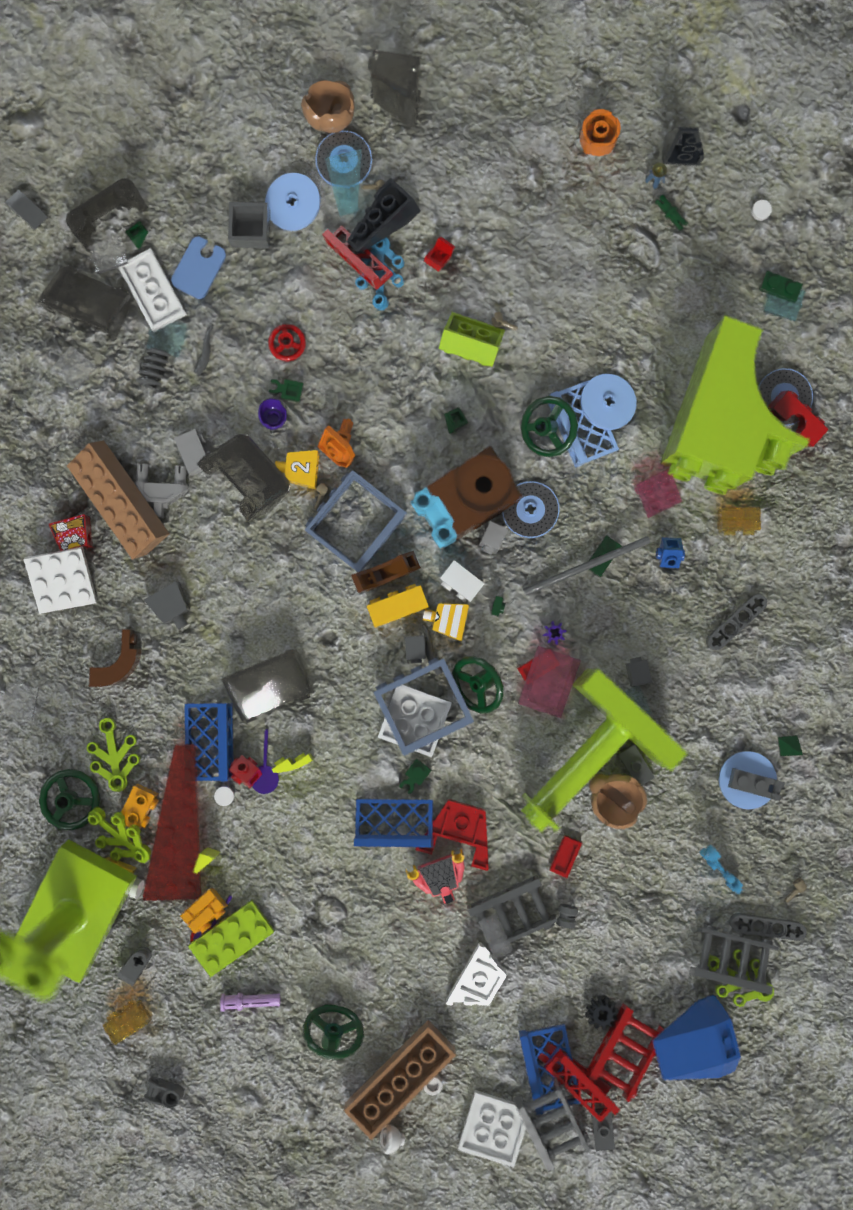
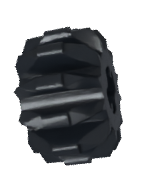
M598 995L597 1001L591 998L592 1005L586 1004L588 1011L585 1012V1016L589 1018L588 1023L590 1025L594 1024L595 1029L601 1026L604 1031L606 1030V1025L613 1028L611 1021L618 1020L617 1016H615L618 1013V1009L615 1008V1002H609L608 996H605L602 1000L601 996ZM602 1010L605 1014L601 1015L599 1011Z

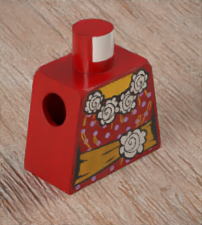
M83 514L49 524L60 551L83 547V549L92 547L90 516Z

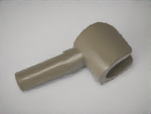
M379 180L375 184L361 185V188L378 191L385 182Z
M495 312V318L492 317L494 327L504 326L514 331L518 328L503 320V314L500 312Z
M320 483L316 488V491L320 493L314 506L316 510L320 506L322 499L329 493V487L324 483Z
M798 878L793 882L795 889L784 899L787 903L796 894L806 891L807 886L802 878Z

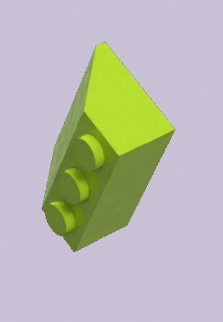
M452 312L443 330L438 349L448 354L461 356L466 360L479 362L484 366L493 367L505 329Z

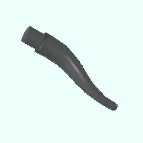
M210 325L205 334L202 355L193 371L198 376L206 369L210 360L209 340L213 329L212 325Z
M422 624L426 634L427 661L436 658L433 642L426 625ZM441 666L434 669L437 676L443 672Z

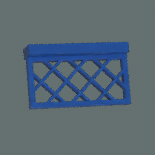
M233 703L185 704L186 781L228 782L233 780L231 778L233 775L229 771L234 761ZM211 707H218V716L213 720L207 712ZM190 708H197L201 712L196 720L191 717ZM203 716L211 722L205 730L198 724ZM213 725L218 730V735L215 739L207 733ZM194 726L202 732L196 739L191 735V729ZM204 735L211 741L205 749L198 743ZM194 745L202 751L196 759L191 754V749ZM212 745L218 749V755L215 758L207 752ZM204 754L211 760V763L206 768L198 762ZM196 764L202 772L199 776L191 777V768ZM214 764L219 769V776H212L207 770Z
M356 799L354 846L434 848L433 800ZM361 803L369 804L373 808L366 817L361 812ZM382 804H388L392 808L385 817L377 810ZM401 804H407L412 809L405 817L396 810ZM421 804H429L428 813L422 817L416 809ZM375 811L382 818L376 826L368 820ZM394 811L402 819L395 827L387 820ZM413 812L421 819L414 827L406 820ZM366 821L373 829L367 835H360V826ZM384 821L392 828L387 835H382L377 830ZM403 822L411 828L406 835H401L396 830ZM424 822L428 826V835H420L415 829ZM374 831H376V833H377L378 835H371V834H372Z
M565 1024L527 1032L526 1030L518 1031L533 1100L548 1094L549 1091H554L551 1087L554 1084L553 1079L555 1077L544 1066L537 1063L536 1059L540 1053L549 1057L548 1063L559 1049H562L572 1060ZM562 1030L563 1038L559 1043L550 1038L554 1032ZM541 1035L545 1040L538 1047L533 1043L532 1036ZM548 1041L557 1046L552 1055L543 1050ZM558 1060L556 1063L561 1065L557 1072H562L564 1065ZM545 1072L553 1077L548 1086L541 1082V1077ZM572 1075L567 1081L569 1086H571L572 1080L573 1085H577V1079ZM557 1098L553 1103L544 1104L536 1108V1115L544 1114L546 1110L561 1107L563 1103L560 1101V1098ZM576 1098L567 1099L569 1105L580 1103Z

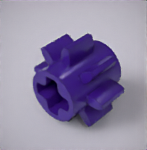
M551 621V627L544 626L547 631L542 636L548 637L547 643L554 640L555 645H558V639L565 640L562 635L567 630L560 628L562 623L555 626L554 622ZM557 629L558 637L552 638L550 630Z

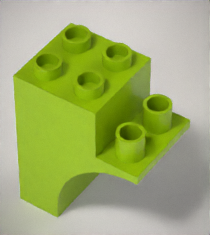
M724 316L706 336L660 463L670 467L668 471L669 476L681 481H690L691 476L706 480L704 484L705 489L725 495L728 489H736L737 486L752 479L755 471L765 475H774L776 469H786L790 456L807 447L809 439L792 432L782 425L768 410L759 393L755 378V354L763 329Z

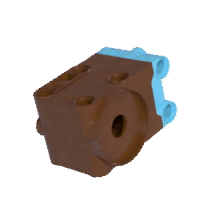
M489 446L475 457L468 459L464 464L452 469L443 477L419 491L410 503L419 516L425 517L433 530L431 536L441 549L481 527L513 504L518 503L523 494L514 482L509 468L500 460L492 446Z

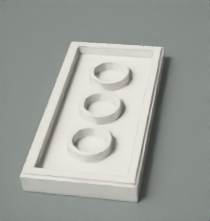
M151 248L117 265L153 332L187 315Z

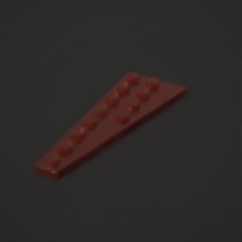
M176 744L174 746L143 901L198 899L201 897V872L194 873V868L200 854L196 744Z

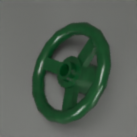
M545 396L536 399L527 407L522 416L520 428L522 438L531 451L539 456L554 457L561 455L571 447L577 436L578 422L576 413L569 403L560 397ZM548 403L555 404L548 417H539L534 423H529L532 413L539 406ZM563 409L569 416L570 421L569 436L564 443L556 433L558 430L556 420ZM529 431H534L539 436H549L556 448L551 450L540 448L532 441Z
M476 656L463 657L456 662L452 670V677L467 708L480 714L491 713L499 708L503 700L504 687L501 677L494 666L485 659ZM467 664H476L484 668V670L474 676L461 671L462 667ZM459 679L469 683L471 689L477 693L478 705L465 696ZM495 684L496 697L487 706L485 691Z
M66 769L56 772L46 780L40 791L39 805L41 813L48 823L58 829L71 831L83 828L89 823L88 814L94 808L99 807L101 798L98 786L90 776L79 770ZM65 777H75L85 782L91 790L92 798L79 797L75 791L69 790ZM57 781L61 793L55 797L54 804L57 810L52 815L48 808L47 796L49 789ZM77 805L91 806L88 814L79 821L72 823L60 821L66 811L74 809Z
M325 1004L315 1008L306 1016L302 1026L303 1038L309 1049L318 1056L330 1060L344 1059L353 1055L361 1047L364 1039V1028L358 1015L348 1008L337 1005ZM326 1012H337L345 1015L352 1021L341 1026L337 1023L328 1024L319 1015ZM312 1022L323 1031L321 1040L323 1048L316 1044L311 1036L310 1027ZM356 1029L357 1036L354 1043L347 1049L336 1051L340 1047L343 1034Z

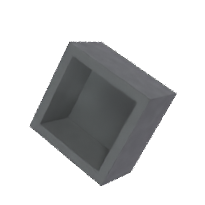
M229 202L228 241L232 248H270V209L268 203Z

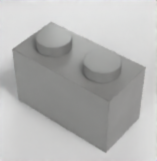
M194 429L174 437L190 475H196L213 467L211 462L214 460L211 452L205 449L204 444H206V440L202 433L199 434Z
M490 521L479 544L482 547L481 550L490 555L493 552L497 553L508 529Z

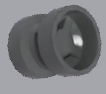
M560 904V916L557 918L558 922L556 924L564 928L574 929L576 927L575 916L578 915L579 908L568 904Z

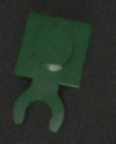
M276 379L271 380V384L277 385L276 390L269 389L268 392L271 395L281 393V399L301 402L304 383L285 379L284 384H280Z
M416 758L405 773L409 778L403 780L399 787L402 788L404 784H409L410 789L407 793L411 794L414 790V784L421 785L432 770Z

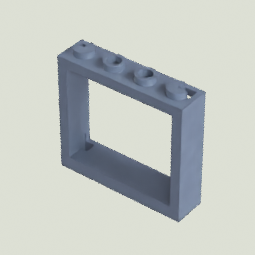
M352 470L342 477V483L338 488H333L329 494V500L326 503H321L317 509V515L314 518H309L305 525V531L356 572L363 571L399 526L407 513ZM354 481L396 513L357 563H354L315 532V529Z
M439 657L428 661L429 666L423 669L420 665L410 670L412 674L406 677L404 674L393 678V683L387 685L384 682L375 687L377 691L373 693L403 756L474 722L444 658L441 660ZM441 666L465 717L405 745L381 695Z

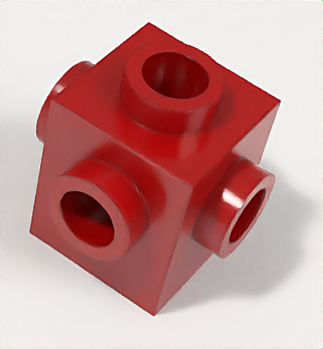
M243 755L240 758H236L229 769L233 775L231 778L237 784L243 783L249 789L260 778L262 772L257 767L258 764L251 757L245 758Z

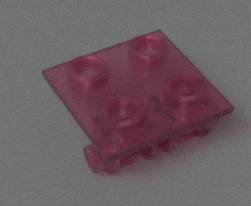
M669 469L636 484V487H634L635 493L640 496L648 518L682 502L673 475L668 474Z

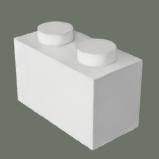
M455 560L440 578L442 581L441 585L448 591L453 589L457 592L456 597L464 603L466 601L471 602L485 584Z

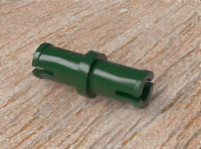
M664 194L659 197L661 200L657 199L655 204L663 211L667 220L670 219L678 231L684 229L683 226H687L689 222L679 213L677 206H673Z

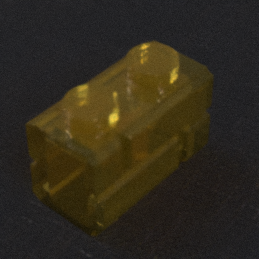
M760 507L718 509V532H724V536H734L736 532H743L744 536L755 535V532L761 530Z
M140 999L135 1003L133 1000L129 1001L122 1007L124 1010L119 1013L114 1011L106 1017L107 1021L103 1024V1028L114 1045L137 1032L152 1020Z

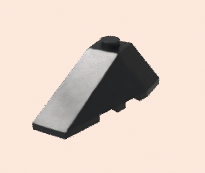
M677 127L669 132L663 141L662 163L700 166L704 159V151L699 128Z
M392 178L375 193V200L370 207L366 208V215L361 222L357 223L347 240V243L358 254L406 226L421 212L413 197Z

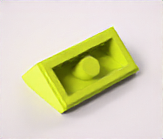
M209 847L199 854L194 873L202 870L221 852Z

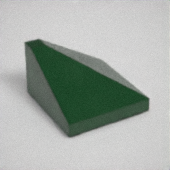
M138 221L127 229L125 233L136 248L140 249L148 234V230Z
M460 407L444 414L449 434L454 433L469 423Z
M797 735L777 737L780 756L803 755Z

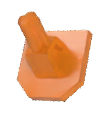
M349 418L343 419L340 430L337 432L328 425L317 446L336 465L345 468L351 465L355 457L353 449L349 444L352 436L350 433L353 427V422Z

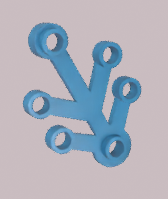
M386 237L373 245L370 252L375 257L377 256V259L393 273L390 279L395 287L400 288L404 285V278L396 274L385 263V255L392 260V264L397 269L403 268L405 261L390 249V241ZM383 242L382 247H378V244ZM370 258L362 259L367 266L372 261ZM397 260H401L399 265H396ZM374 270L379 279L386 274L383 270ZM358 277L355 281L356 286L360 290H364L368 286V282L363 277ZM401 278L400 283L396 284V279ZM361 281H364V284L362 286H359V283ZM384 284L376 290V295L372 300L374 307L380 311L385 310L389 305V300L384 295ZM382 298V302L377 304V300Z
M712 845L699 851L700 855L714 871L718 869L721 872L723 878L727 881L725 884L733 892L735 891L739 894L743 891L741 888L743 884L733 874L725 871L718 862L721 855Z

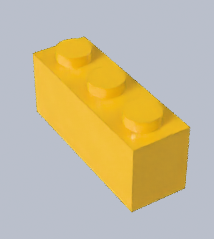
M416 584L405 587L406 591L399 593L397 590L387 594L388 598L381 600L378 597L369 601L370 605H367V609L374 627L377 628L429 608L421 585L416 586Z

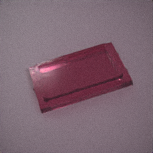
M538 646L518 704L561 718L581 660Z

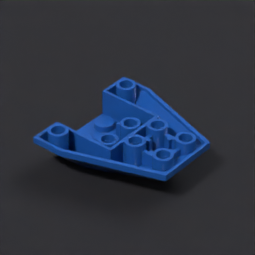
M710 995L696 1001L652 1040L663 1080L720 1078L734 1072L741 1058L732 1020L715 995Z

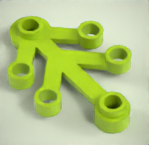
M104 718L99 723V729L106 735L109 754L102 750L97 742L88 743L86 749L89 753L95 754L111 765L112 773L103 768L102 762L98 760L90 764V770L107 779L108 786L112 791L121 792L128 785V774L141 761L138 754H131L128 757V763L120 772L119 763L131 746L137 744V737L135 735L126 736L124 744L117 752L114 737L116 722L112 718ZM107 722L112 724L110 729L106 727ZM129 737L134 739L133 744L128 743ZM91 744L96 746L95 751L90 749ZM132 756L137 758L136 763L131 761ZM95 763L99 765L98 770H95L93 767ZM116 779L121 780L120 786L116 784Z
M96 807L88 814L90 824L100 825L113 836L106 837L100 835L95 840V845L98 848L103 849L107 845L126 846L129 849L114 848L110 852V857L114 861L127 857L134 858L140 863H146L150 859L151 849L147 845L142 844L139 834L140 828L133 824L126 829L125 816L122 813L117 812L111 817L112 823L118 827V830L105 820L106 813L103 809Z
M735 949L732 952V957L736 960L739 969L740 958L737 959L736 954L742 950ZM710 954L707 966L709 971L715 972L716 969H719L720 960L718 957ZM753 958L750 960L749 966L751 969L754 970V974L757 979L759 965L757 968H754L753 964L756 961L760 963V960L757 958ZM712 961H716V965L714 967L710 966V963ZM727 967L728 976L735 977L738 972ZM746 971V976H748L747 980L752 981L750 980L748 971ZM719 984L716 986L715 992L719 997L724 998L729 992L741 989V987ZM720 988L725 989L723 994H719ZM774 988L772 995H763L757 991H750L742 995L737 993L733 996L732 1001L738 1007H742L747 1001L756 998L766 1002L772 999ZM738 997L742 998L741 1003L736 1002Z

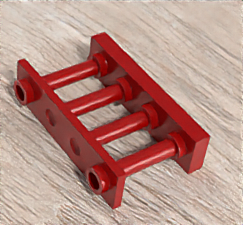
M623 1003L616 1015L618 1020L612 1022L613 1028L610 1027L585 1073L588 1078L595 1082L597 1078L602 1077L624 1091L622 1093L624 1099L630 1102L632 1098L636 1097L639 1089L638 1086L656 1054L652 1040L665 1029L659 1025L656 1031L633 1017L634 1011ZM630 1024L652 1037L647 1048L624 1035L623 1030L626 1025ZM617 1042H622L643 1055L638 1066L614 1052ZM611 1059L633 1072L628 1083L605 1070L604 1065L607 1060Z

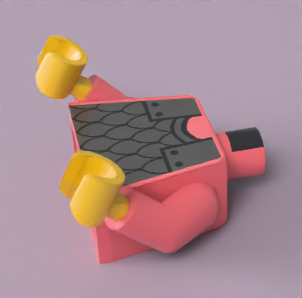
M460 849L459 854H454L452 850L449 855L419 865L418 870L415 865H412L414 869L412 872H408L407 869L405 870L408 879L412 880L426 894H431L433 897L441 895L444 904L455 901L452 890L459 888L458 883L463 879L465 869L463 850Z

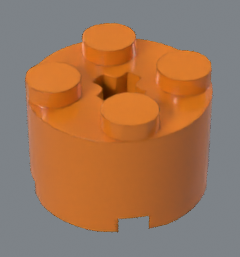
M594 110L585 118L579 136L584 153L593 156H604L611 153L615 147L621 127L618 118H615L609 110Z

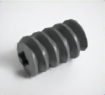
M157 348L147 349L146 353L149 356H144L143 358L147 363H142L141 367L144 370L139 371V375L143 378L139 377L136 381L148 389L159 391L155 388V385H161L157 378L164 377L159 372L166 371L162 364H168L169 362L164 357H171V354Z

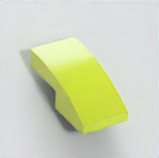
M302 753L294 759L296 761L294 763L290 757L286 760L282 757L274 763L276 767L271 770L273 773L291 771L310 763L314 758L311 753L307 755Z

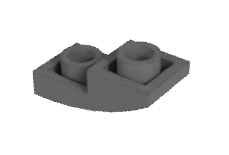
M17 190L5 202L33 231L48 219V216L20 190Z

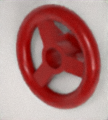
M282 324L271 332L268 346L270 352L277 359L293 361L304 352L306 338L302 330L297 326ZM288 330L297 333L300 343L294 342V338ZM282 331V333L278 337V342L280 345L275 348L274 339L276 335ZM286 339L290 340L288 344H284ZM292 347L298 349L296 353L289 356L280 354L285 348Z

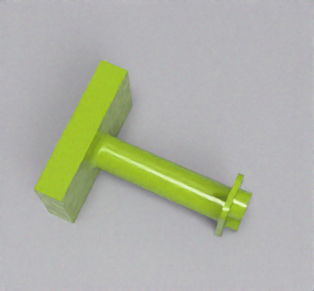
M587 668L572 686L606 717V720L533 798L527 793L522 795L527 804L521 811L541 832L548 825L555 831L560 828L554 821V818L628 739L655 764L670 771L688 754L599 669Z
M68 839L59 847L16 936L0 928V978L41 1000H49L53 997L64 976L80 984L89 973L137 875Z

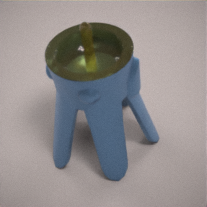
M663 163L654 164L645 182L648 183L654 178L653 188L656 189L661 179L665 183L667 167Z

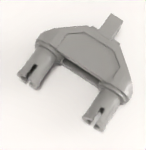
M136 464L137 472L134 484L150 503V507L154 508L158 518H164L165 509H168L169 505H172L188 491L186 466L179 467V465H176L174 482L172 484L148 482V464Z

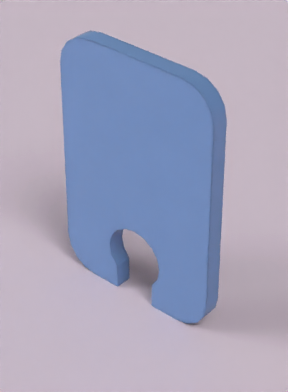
M195 237L191 240L171 279L175 288L196 299H202L207 295L226 258L224 249L215 245L211 257H202L201 250L208 243L202 237Z

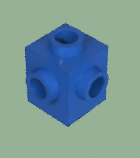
M662 537L660 548L656 549V559H659L660 567L679 568L681 561H684L685 550L683 549L681 538Z

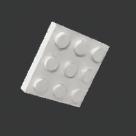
M83 547L24 558L39 614L97 603Z
M401 685L395 689L388 710L404 744L407 745L443 728L452 703ZM385 718L378 738L398 745ZM438 740L415 751L432 757Z
M475 1090L458 1144V1150L514 1167L526 1130L516 1109L515 1102Z

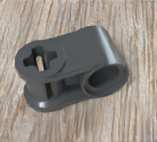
M144 946L137 948L123 965L117 977L133 987L152 957L150 949Z
M150 1077L148 1080V1091L143 1099L148 1103L172 1109L183 1098L184 1090L179 1084L171 1083L158 1077ZM169 1093L175 1094L177 1099H172Z

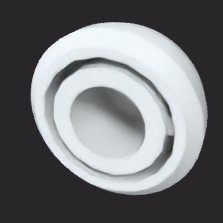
M387 1124L381 1130L380 1145L385 1154L394 1153L400 1146L404 1145L405 1135L400 1133L395 1126Z

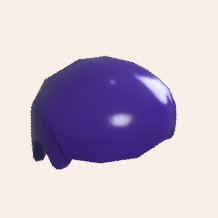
M269 398L260 404L258 419L265 428L276 430L285 424L287 410L280 400Z

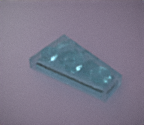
M362 149L325 158L339 217L358 212Z

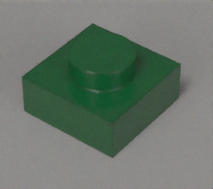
M495 596L490 615L499 617V613L503 614L506 605L503 602V597Z

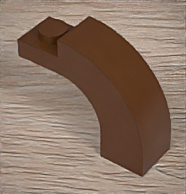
M411 551L378 566L354 573L351 577L358 593L404 577L421 567L414 551Z
M122 629L121 654L114 664L108 667H90L89 687L115 685L133 673L141 656V649H134V645L137 644V634H134L135 630Z

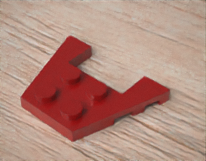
M448 799L433 821L434 846L437 836L474 846L476 849L471 866L488 871L486 809ZM416 847L415 850L432 855L434 848Z

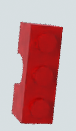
M789 390L781 391L767 407L768 410L778 421H787L792 415H795L798 418L799 425L794 433L809 439L807 447H814L829 430L825 426L824 420L818 416L816 417L808 405L802 404L795 392Z

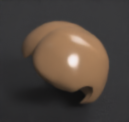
M322 80L310 86L308 95L302 98L301 108L305 119L314 129L326 133H337L351 123L354 116L355 101L351 88L346 82Z
M595 774L589 781V789L592 792V810L600 821L608 827L615 829H626L632 827L637 822L638 814L647 805L646 791L638 780L625 774Z

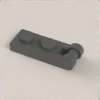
M732 768L728 783L730 788L781 801L782 795H780V792L785 785V782ZM770 784L774 785L772 793L768 792Z

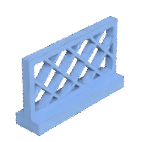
M590 380L549 395L560 397L561 399V396L565 394L572 396L571 407L574 412L581 414L578 421V429L581 428L588 431L585 440L579 438L577 434L576 439L568 449L575 468L619 450L611 430H603L600 433L593 430V424H591L590 428L582 425L583 411L573 407L576 398L579 400L581 398L578 395L580 388L585 387ZM548 403L550 410L552 411L555 404ZM563 409L556 421L565 442L570 432L569 416ZM591 433L600 437L597 445L588 442ZM603 439L610 442L611 449L606 450L600 447ZM586 445L596 449L594 455L588 458L584 451Z

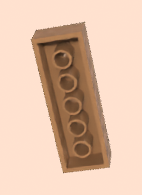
M104 440L89 443L67 465L132 560L147 555L169 535L165 526Z
M427 1020L345 1102L344 1112L372 1140L456 1056V1048Z

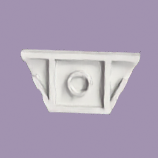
M481 942L478 943L446 998V1004L452 1005V1002H464V1005H489L504 981L506 970Z

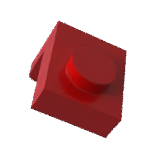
M440 236L435 246L425 256L423 262L439 272L451 259L455 246Z

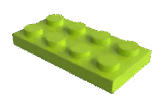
M252 899L195 939L188 947L211 978L273 934L275 930Z

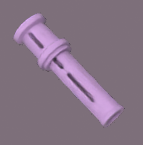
M241 992L237 995L221 993L220 999L221 1012H225V1009L241 1011L247 1007L280 1006L281 1004L280 993L243 995Z

